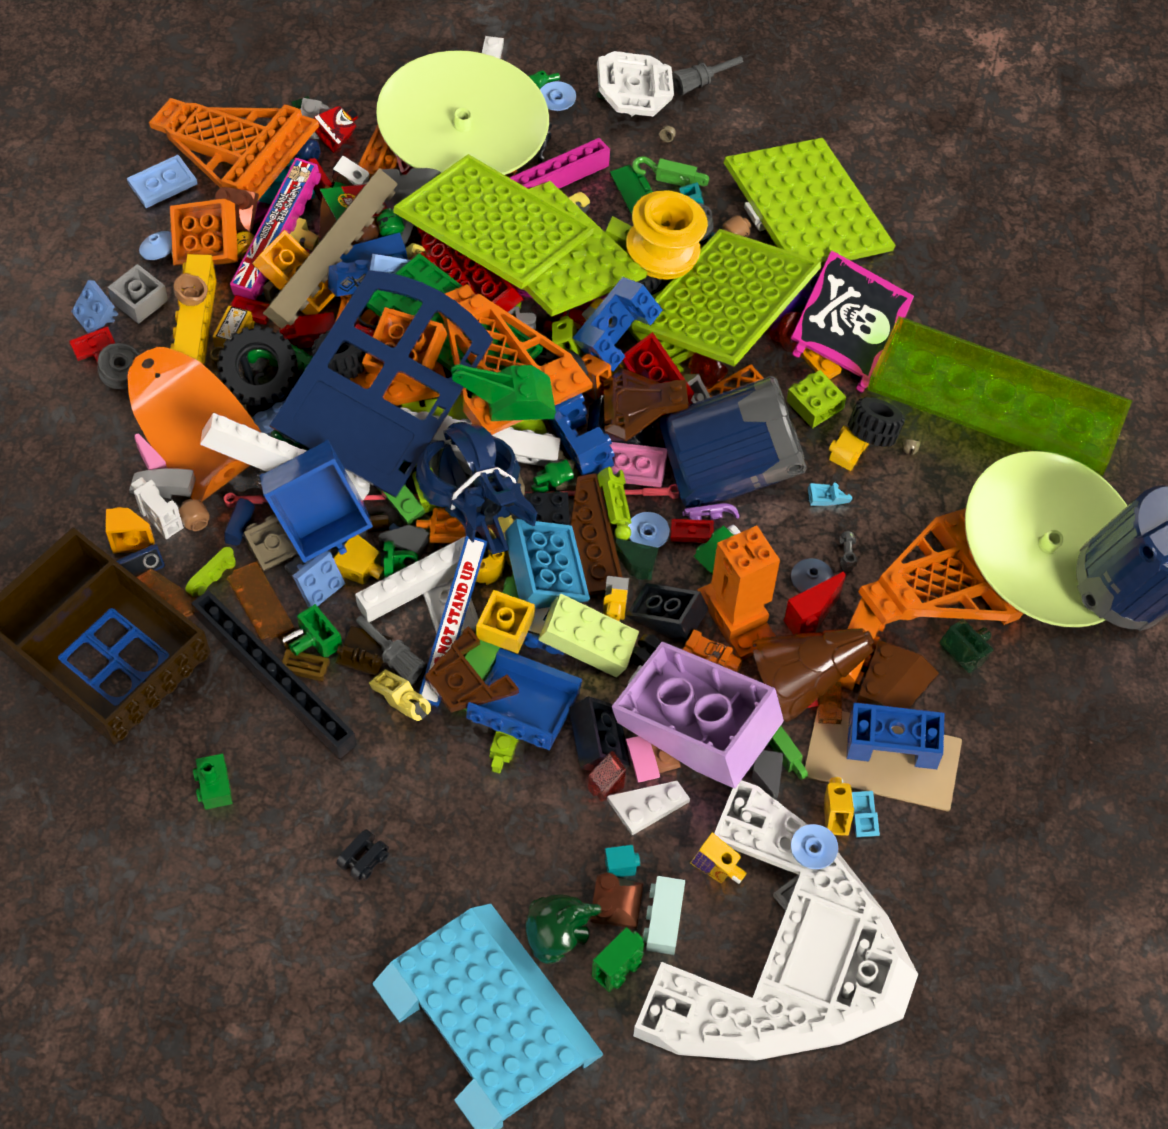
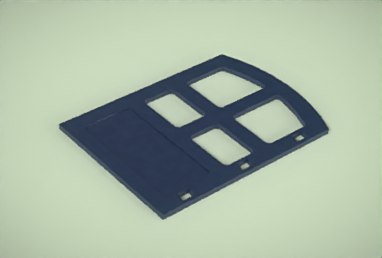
M369 270L269 426L308 449H312L329 440L345 470L397 498L415 469L420 454L431 443L464 389L463 386L454 382L452 377L445 378L411 359L409 354L437 312H440L453 322L472 342L460 362L461 365L477 368L493 339L469 311L441 291L405 276ZM377 290L403 295L422 302V306L394 348L354 327L358 317ZM343 342L350 343L384 363L383 368L369 389L361 387L328 368L330 361ZM470 353L477 355L472 365L466 362ZM398 373H403L439 393L440 396L426 419L420 420L383 398ZM437 407L444 409L439 419L432 416ZM404 461L410 464L405 474L399 471Z

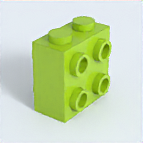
M819 370L814 374H809L798 384L794 383L788 389L786 401L811 428H814L843 410L846 396Z

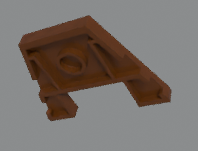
M469 626L463 630V634L459 639L452 643L448 652L444 656L442 655L425 675L427 683L450 712L466 709L469 702L481 705L519 693V688L507 674L487 686L463 656L480 645L479 638Z

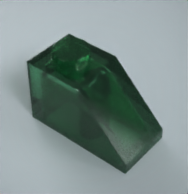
M617 538L615 546L617 555L629 574L641 580H652L659 548Z

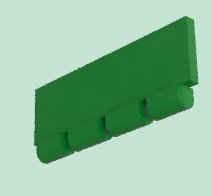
M630 164L610 171V175L632 216L636 202L653 191L646 177L636 173Z

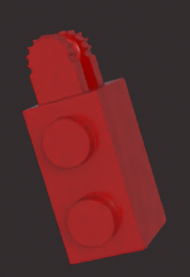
M334 312L298 316L294 324L291 326L286 325L283 329L279 328V332L291 344L297 345L298 348H310L314 345L315 339H319V335L331 330L335 324Z

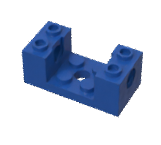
M622 277L576 333L573 340L585 354H591L609 363L613 372L625 358L622 351L614 346L634 320L651 326L663 310L643 284ZM612 317V323L609 325V319Z
M582 393L555 405L554 419H548L551 428L556 436L560 438L561 444L569 457L575 462V466L581 476L596 474L606 467H613L612 457L615 456L610 446L612 442L609 435L603 433L600 427L580 436L575 430L587 423L585 415L588 413L585 405L582 403L585 401Z
M853 703L848 725L847 759L869 762L873 750L915 755L914 767L937 770L944 751L945 713ZM899 726L904 732L896 734L892 731V727Z

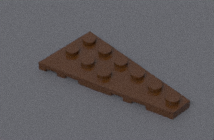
M598 473L577 476L571 520L589 596L606 593L607 576L623 578L602 488L598 482Z

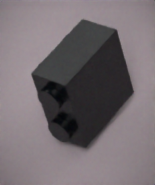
M568 492L525 493V498L533 505L537 512L536 521L570 525Z

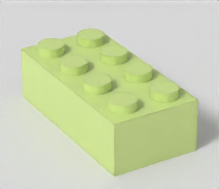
M560 594L551 603L538 640L617 678L627 669L639 631Z

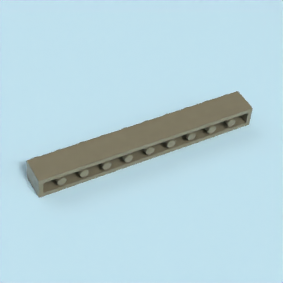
M380 168L376 171L263 312L264 315L281 329L287 324L291 326L298 318L296 312L298 310L302 312L309 304L307 301L308 297H314L320 290L319 283L327 281L329 266L342 262L341 255H347L353 248L351 243L353 240L357 242L364 234L362 231L363 227L368 228L375 220L372 216L375 213L378 215L385 207L383 202L385 200L389 201L396 192L393 189L397 186V183Z

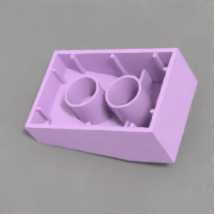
M663 641L612 705L617 723L696 772L734 789L784 721L775 688Z

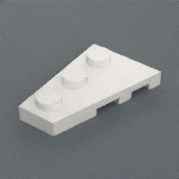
M678 781L607 796L608 802L631 835L638 833L690 801L689 796Z

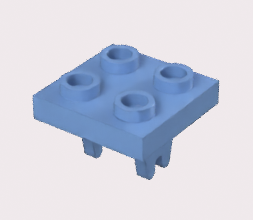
M92 280L87 281L71 311L88 334L102 329L106 323L114 322L113 316L118 315L117 311L113 310L115 306L97 283Z
M329 551L318 555L313 560L305 562L304 565L298 564L297 568L299 571L293 575L308 607L314 604L319 606L345 585L343 577Z

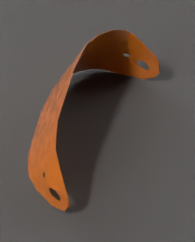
M156 347L147 350L134 359L127 375L128 393L133 414L151 447L165 460L167 469L194 471L196 480L191 494L193 500L204 501L251 466L200 445L202 430L213 413L261 432L237 398L207 367L184 353L166 347ZM148 358L154 360V364L151 367H142L144 360ZM156 373L160 374L159 378L155 377Z

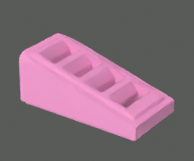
M139 433L134 436L136 446L147 469H167L165 460Z

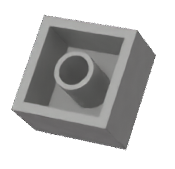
M138 264L107 287L111 302L138 324L168 301L165 285Z

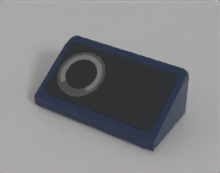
M157 544L116 560V562L138 579L165 567Z

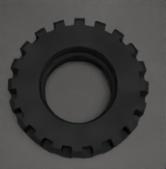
M254 326V329L250 330L248 327L242 328L243 332L239 334L237 332L231 335L232 339L224 342V349L220 350L218 355L217 368L221 382L242 405L248 404L251 408H257V406L267 408L269 404L280 402L282 398L286 399L289 396V391L296 385L295 381L298 379L299 373L296 353L289 340L285 339L280 332H273V329L269 327L261 329L260 326ZM258 349L271 352L278 362L276 376L270 382L263 385H251L245 382L239 373V362L242 357L248 352Z

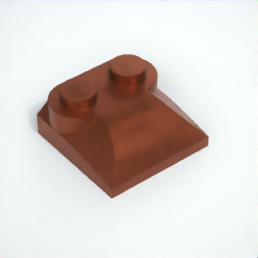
M220 188L215 194V200L227 199L235 203L236 231L252 233L259 194L241 189Z
M612 873L597 875L593 904L600 905L602 909L598 915L591 916L590 922L637 929L644 883L617 878Z

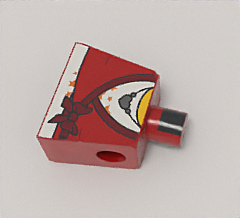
M340 106L332 108L313 118L318 120L319 123L315 133L335 153L353 134L356 128L354 121L358 119V115L353 109L345 112Z

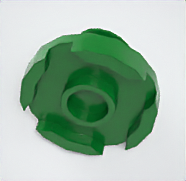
M394 540L384 542V551H386L384 558L385 578L408 567L403 562L406 557H412L416 562L419 561V556L414 551H395Z

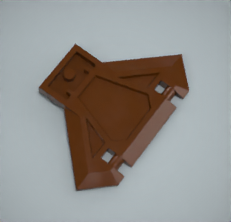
M622 368L603 382L604 388H608L604 390L605 424H610L605 426V433L625 442L662 414L679 412L689 408L686 380L659 383Z

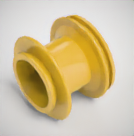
M655 191L641 197L633 208L632 221L634 225L627 234V253L640 267L647 271V275L650 277L668 280L684 276L694 267L699 259V241L704 237L708 226L704 210L690 197L674 191Z

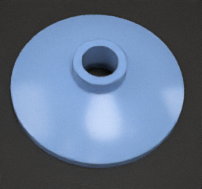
M550 82L540 89L550 110L561 111L568 109L576 100L575 90L564 82Z
M160 231L148 236L140 245L139 252L141 256L147 260H157L172 252L171 232Z
M639 513L631 518L632 523L628 525L631 529L629 540L635 546L642 549H656L662 546L669 537V525L657 513Z
M810 824L801 827L795 832L791 841V851L796 861L802 866L809 869H822L832 864L836 859L838 842L834 834L826 827ZM814 847L818 852L813 853L809 849Z

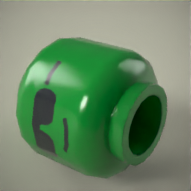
M391 208L381 211V214L376 219L379 232L383 237L399 232L401 234L405 229L402 217L395 214Z

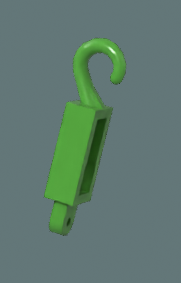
M644 156L638 157L632 162L633 170L641 175L646 174V171L639 169L638 164H647L656 174L657 181L682 187L696 182L700 186H707L709 183V176L698 173L695 166L661 158L657 165L650 158Z
M780 726L768 742V745L773 752L783 753L782 764L788 773L794 771L798 778L803 780L808 777L807 770L801 763L803 755L782 726Z

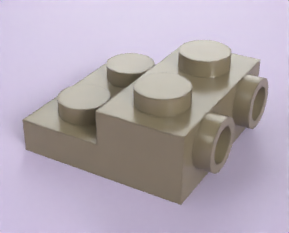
M275 514L267 517L265 522L260 525L254 523L245 528L246 531L243 533V537L252 555L254 554L262 572L299 555Z

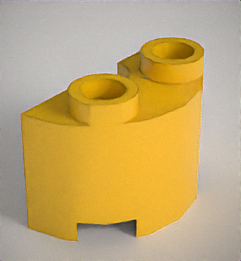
M844 425L839 432V439L837 441L834 439L829 447V451L832 452L829 460L851 471L869 443L859 439Z
M488 550L489 556L486 559H482L476 582L489 585L502 577L505 567L504 552L492 555L491 551Z

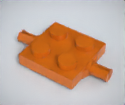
M434 508L430 520L417 519L416 527L429 529L430 543H453L467 535L462 523L457 518L451 517L445 508Z

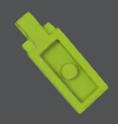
M496 731L489 758L493 759L491 765L492 772L500 774L504 762L509 763L510 760L512 761L519 739L501 731Z

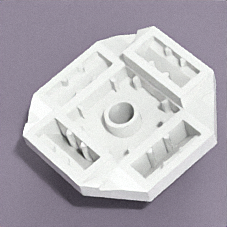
M616 51L598 58L599 91L605 97L610 110L628 113L631 116L636 114L653 117L672 100L674 91L671 66L662 64L651 56Z

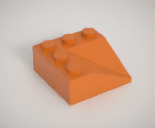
M217 199L170 206L174 266H182L187 261V254L212 255L214 265L238 262L235 203L227 199Z
M385 307L373 338L391 348L396 347L415 316ZM430 321L409 354L411 359L432 371L447 336L443 324ZM367 353L365 354L362 362L368 373L378 375L384 363ZM398 373L394 378L395 381L426 389L425 385L403 373Z

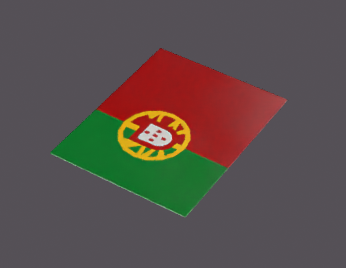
M366 184L320 189L336 220H338ZM383 202V204L385 205L383 210L388 209L385 202ZM381 212L378 215L375 213L372 217L379 216Z

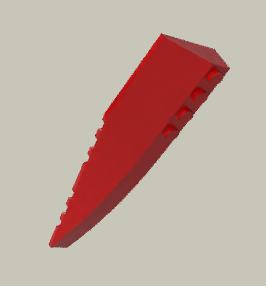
M396 155L400 172L403 175H407L410 169L414 167ZM417 227L418 233L422 238V246L426 251V258L462 286L468 284L475 295L481 294L507 312L524 300L512 283Z

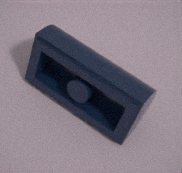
M243 498L238 499L224 532L226 544L240 545L243 533L246 531L245 528L248 526L255 510L254 504Z

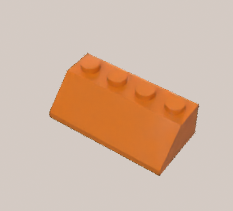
M861 597L848 629L863 628L865 631H869L874 640V643L871 644L872 649H876L880 639L877 634L879 631H884L886 624L882 625ZM872 655L867 656L854 670L835 684L853 691L855 684L860 685L864 676V672L861 670L863 666L868 667Z

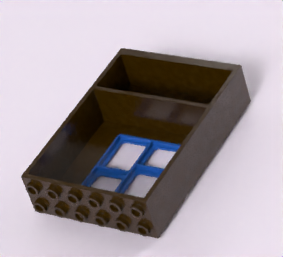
M74 527L0 592V650L113 745L123 740L128 735L130 729L140 724L145 715L151 709L158 707L161 700L167 694L172 693L176 689L177 684L184 678L189 677L193 669L199 663H203L211 653L205 632ZM110 618L116 619L128 629L127 634L113 647H107L94 636V633ZM135 638L141 639L158 654V663L150 671H137L119 657V653ZM83 643H89L109 660V664L92 679L87 678L67 661V658ZM120 669L130 677L132 686L124 696L112 697L100 688V684L115 670Z

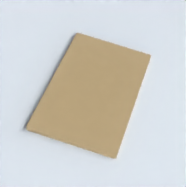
M818 706L805 769L808 773L806 778L829 783L831 778L840 777L843 779V783H849L851 789L873 791V794L950 811L962 744L961 738L944 735V751L937 770L914 767L915 755L879 750H873L869 762L847 759L850 713ZM899 726L892 727V731L896 734L904 732Z

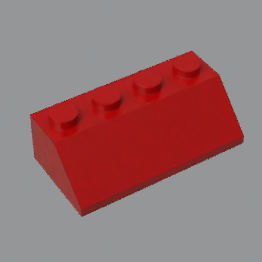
M653 332L624 353L625 358L623 362L629 371L659 383L685 380ZM686 381L689 405L694 392Z

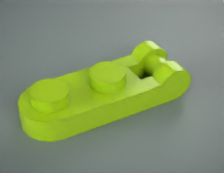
M224 547L189 580L186 585V592L192 597L201 596L211 583L217 581L226 569L234 568L236 561L233 549Z

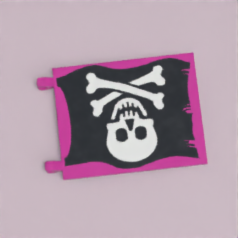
M831 250L791 336L792 340L798 342L792 355L799 358L801 353L804 352L805 347L860 376L861 379L856 390L863 393L864 389L868 387L869 382L874 385L877 384L914 296Z

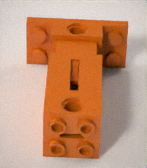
M757 525L717 543L712 582L697 589V591L701 592L708 607V612L730 647L733 648L735 655L742 660L754 655L753 650L757 649V646H753V641L762 637L776 636L767 623L769 613L765 609L764 604L772 601L780 559Z

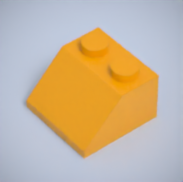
M122 507L106 509V534L113 554L137 552L156 544L150 524L131 509Z

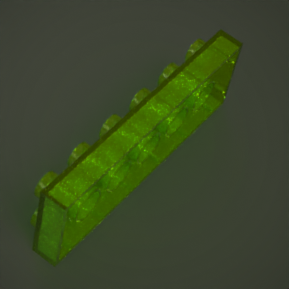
M900 316L871 374L868 390L1028 450L1049 452L1071 458L1089 467L1101 477H1103L1133 401Z

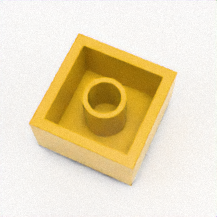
M493 590L476 625L477 637L481 641L518 653L535 618V604Z

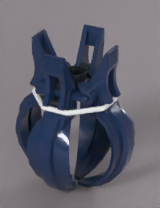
M467 422L453 423L448 426L447 430L443 431L445 440L451 439V444L457 445L472 471V477L467 479L449 443L445 444L444 440L429 444L419 456L416 467V479L424 498L430 504L444 507L451 517L457 518L462 523L465 534H467L472 543L475 540V532L477 530L483 540L487 541L486 546L492 555L508 551L509 547L498 518L509 517L512 513L531 526H535L537 517L535 508L521 492V484L518 483L520 466L513 449L504 440L491 435L482 426ZM443 448L437 477L430 469L428 463ZM472 482H473L474 485L476 486L475 488H473V487L471 486V483H472ZM487 526L493 531L496 539L491 538Z

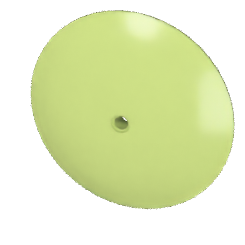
M472 51L437 52L419 57L407 63L387 80L377 102V123L383 139L390 149L404 162L414 168H432L441 173L469 154L504 175L509 174L522 167L536 155L545 141L549 127V112L545 98L529 76L502 59Z
M1038 451L1021 452L1004 457L993 463L980 475L973 485L965 511V530L968 545L981 574L1006 602L1022 613L1041 622L1062 627H1086L1106 621L1084 606L1081 599L1082 596L1077 587L1079 584L1076 565L1081 547L1127 507L1125 501L1095 471L1078 461L1059 454Z

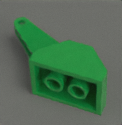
M461 364L451 368L452 380L488 402L491 421L554 419L556 410L550 376L533 365H513L500 372L472 368Z

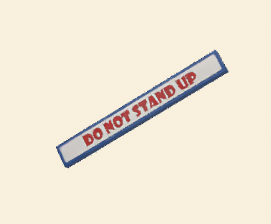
M467 535L465 537L419 694L431 706L439 707L441 699L427 683L425 675L440 657L448 652L452 643L459 639L487 545V541L476 537L473 543Z

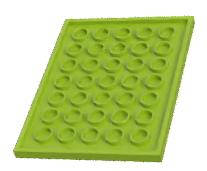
M823 138L725 157L723 163L778 248L821 262V267H824L831 250L848 260L894 250L896 245Z
M469 154L394 206L395 214L520 289L530 284L592 235L594 231L593 226Z
M551 181L529 188V190L594 227L592 235L523 288L551 317L610 293L622 277L635 282L646 278L647 271L640 267L625 250Z
M719 229L701 248L699 259L694 267L684 276L673 279L655 298V301L663 311L651 326L635 320L632 323V328L646 335L653 332L659 340L735 367L821 268V262Z

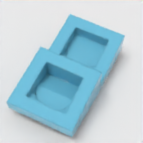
M873 791L852 792L854 806L852 820L856 837L880 836Z

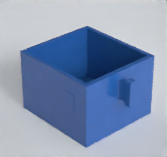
M329 440L259 475L266 500L304 563L337 546L340 555L346 553L345 541L373 527L362 498Z

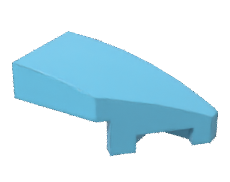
M835 482L832 486L810 483L807 487L810 506L850 503L852 496L844 494L838 489L839 485Z

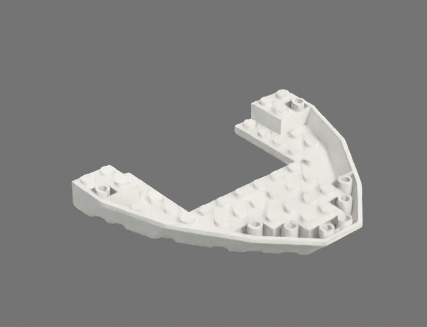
M741 780L737 787L732 789L714 834L733 850L800 875L754 996L751 998L661 962L635 1025L633 1036L678 1055L754 1061L840 1045L903 1019L918 973L888 915L842 856L837 853L833 863L822 869H809L798 863L791 851V841L795 832L808 824L791 813L760 787ZM814 847L809 849L813 853L818 852Z

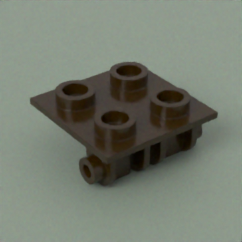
M351 626L343 646L339 645L337 649L339 655L335 663L377 676L383 663L382 646L364 629ZM383 635L387 640L393 639L391 637Z

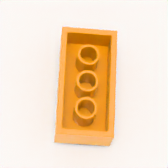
M284 230L252 264L281 291L310 254ZM328 279L325 283L322 281L319 283L320 290L314 297H308L307 301L309 304L302 311L305 315L318 314L335 296L328 289Z

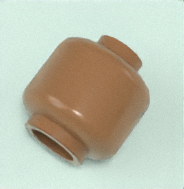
M735 215L724 222L722 230L748 237L751 224L747 218Z
M187 499L179 508L182 524L186 529L200 531L207 526L210 518L209 512L200 500Z

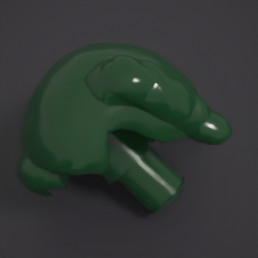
M563 894L550 895L533 900L529 906V913L526 919V937L533 950L534 957L542 963L552 964L566 956L564 954L571 951L577 943L584 945L589 939V929L583 925L587 924L591 916L598 915L601 912V906L583 903L576 897Z

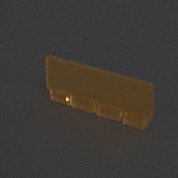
M257 561L234 570L233 574L227 577L233 591H236L235 594L242 607L245 608L251 623L255 624L254 628L260 639L263 640L269 637L271 640L294 628Z

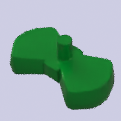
M545 470L537 472V476L544 474ZM549 481L538 485H531L532 491L547 492Z

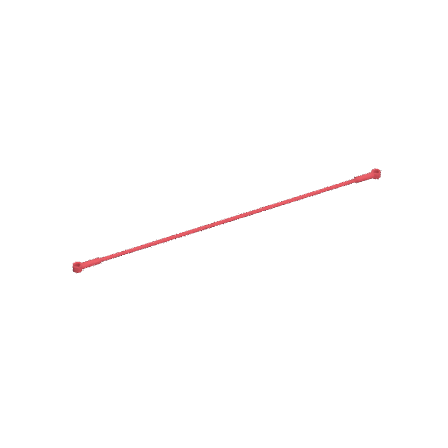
M671 484L669 487L625 490V495L669 496L672 499H677L680 496L677 484ZM560 491L568 492V496H575V491ZM227 493L224 496V502L228 508L235 507L240 498L246 499L253 504L268 502L263 495L236 496L234 493ZM413 494L416 499H419L418 494ZM367 495L364 500L386 499L383 495Z

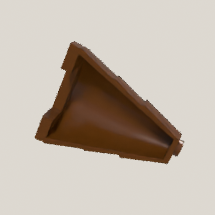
M863 628L833 629L817 633H796L795 635L762 637L753 641V646H757L753 653L763 683L775 688L783 720L788 722L800 715L817 698L822 697L842 677H846L873 652L871 644L874 643L871 633Z

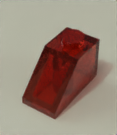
M613 751L589 774L588 788L591 794L598 796L601 802L607 799V796L613 795L624 788L626 768Z

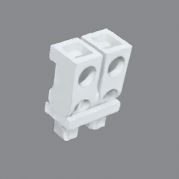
M141 477L131 484L135 490L134 494L140 513L143 516L147 515L149 521L165 539H168L184 528L177 505L173 500L167 503L160 496V492L152 480L146 482Z

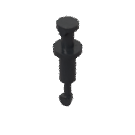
M550 122L547 136L538 155L539 162L544 160L542 156L543 151L546 150L547 142L552 137V134L549 132L552 128Z

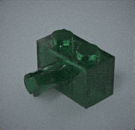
M964 619L949 627L939 642L969 674L982 666L994 651L986 642L991 639L990 631L982 634L987 631V628L983 627L976 632Z

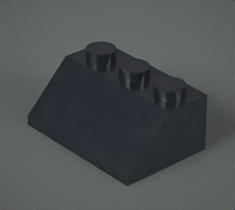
M590 696L569 707L580 768L596 773L630 767L623 726L617 723L612 709L613 704Z

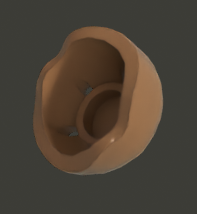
M185 273L175 280L174 295L182 304L195 306L205 300L208 288L200 277Z

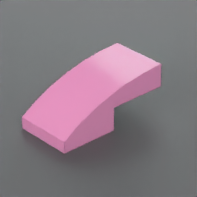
M640 736L625 739L637 783L660 778L651 743Z

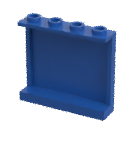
M500 648L496 654V663L485 680V684L489 686L507 674L519 688V693L481 705L469 702L466 718L475 723L488 726L495 731H501L516 739H521L537 747L550 750L570 713L569 707L574 705L580 694L582 679Z

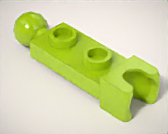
M606 467L597 475L599 486L604 491L610 523L617 525L615 536L620 541H625L631 536V529L628 525L632 522L623 486L626 483L624 472L619 470L614 475L612 468Z

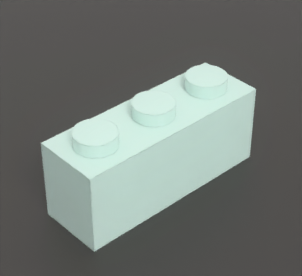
M657 876L656 884L651 883L649 897L654 898L653 906L648 905L646 919L650 920V927L644 928L643 942H647L646 951L670 955L675 954L685 880Z

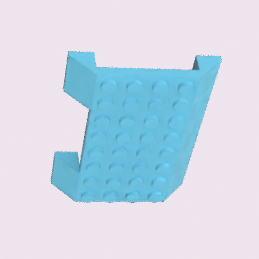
M492 904L470 908L391 961L372 983L399 1023L418 1011L420 1004L473 1078L454 1101L474 1129H501L503 1121L579 1066H582L584 1069L603 1056V1052Z

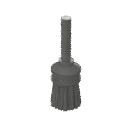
M738 56L712 67L700 62L698 65L691 66V68L673 71V88L681 96L696 87L701 88L704 85H709L711 77L715 73L743 63V58Z
M362 615L356 619V623L382 646L383 662L387 663L391 669H394L400 677L408 680L410 685L421 680L428 665L426 662L410 652V648L404 645L402 640L394 642L387 640Z

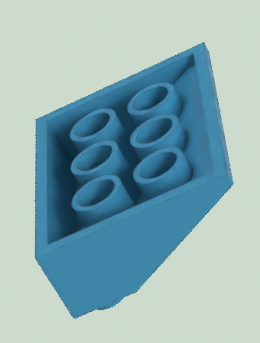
M516 519L504 534L509 547L508 552L519 599L535 604L537 609L550 607L551 603L560 594L579 603L589 601L590 597L573 527L571 525L536 521L535 526H531L522 519Z

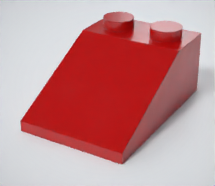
M844 571L788 599L784 622L793 635L796 633H816L841 596L846 576Z

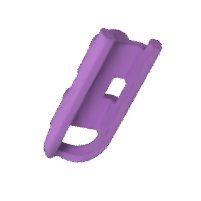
M728 503L685 508L682 511V515L687 516L690 520H702L701 516H710L711 520L723 517V511L733 514L737 519L739 518L737 508Z

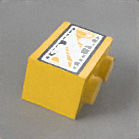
M228 306L213 334L214 346L224 347V342L226 340L230 341L233 333L237 332L239 334L243 332L242 328L254 329L251 312Z

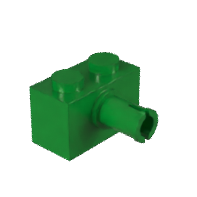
M316 604L297 615L299 628L303 630L304 635L288 644L295 656L312 646L315 647L322 657L327 658L337 651L339 645H342L341 634Z
M218 754L196 759L197 768H193L195 782L199 781L200 788L196 789L198 802H203L205 810L233 804L224 755Z

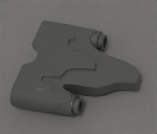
M412 168L407 175H400L398 169H381L397 183V186L393 189L396 192L389 201H384L387 208L394 210L396 204L441 174V172L432 168ZM402 218L405 229L401 233V237L405 246L414 224Z

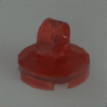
M786 313L781 323H775L769 332L770 337L774 341L780 342L783 348L791 353L798 343L792 340L791 336L802 313Z
M696 352L692 355L688 366L691 368V374H699L707 390L712 388L717 381L724 380L728 373V368L720 361Z

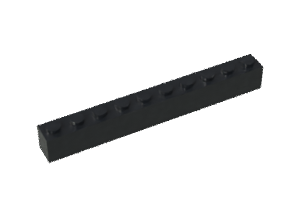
M209 590L191 603L195 617L339 759L357 745L355 733Z

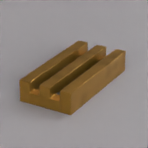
M286 649L282 663L296 676L323 682L330 661L329 658L303 652L295 656L291 650ZM289 658H293V659H298V660H302V661H307V662H311V663L320 664V665H322V667L315 666V665H311V664H309V663L302 662V661H301V662H297V661L289 660Z

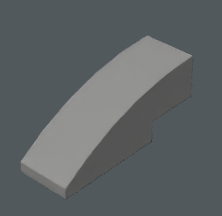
M153 469L134 473L132 483L141 477L146 482L152 480L158 488L160 496L171 499L172 495L191 497L196 479L193 470ZM131 485V486H130V489H129V493H133V494H134V491H135V490L132 488V485Z

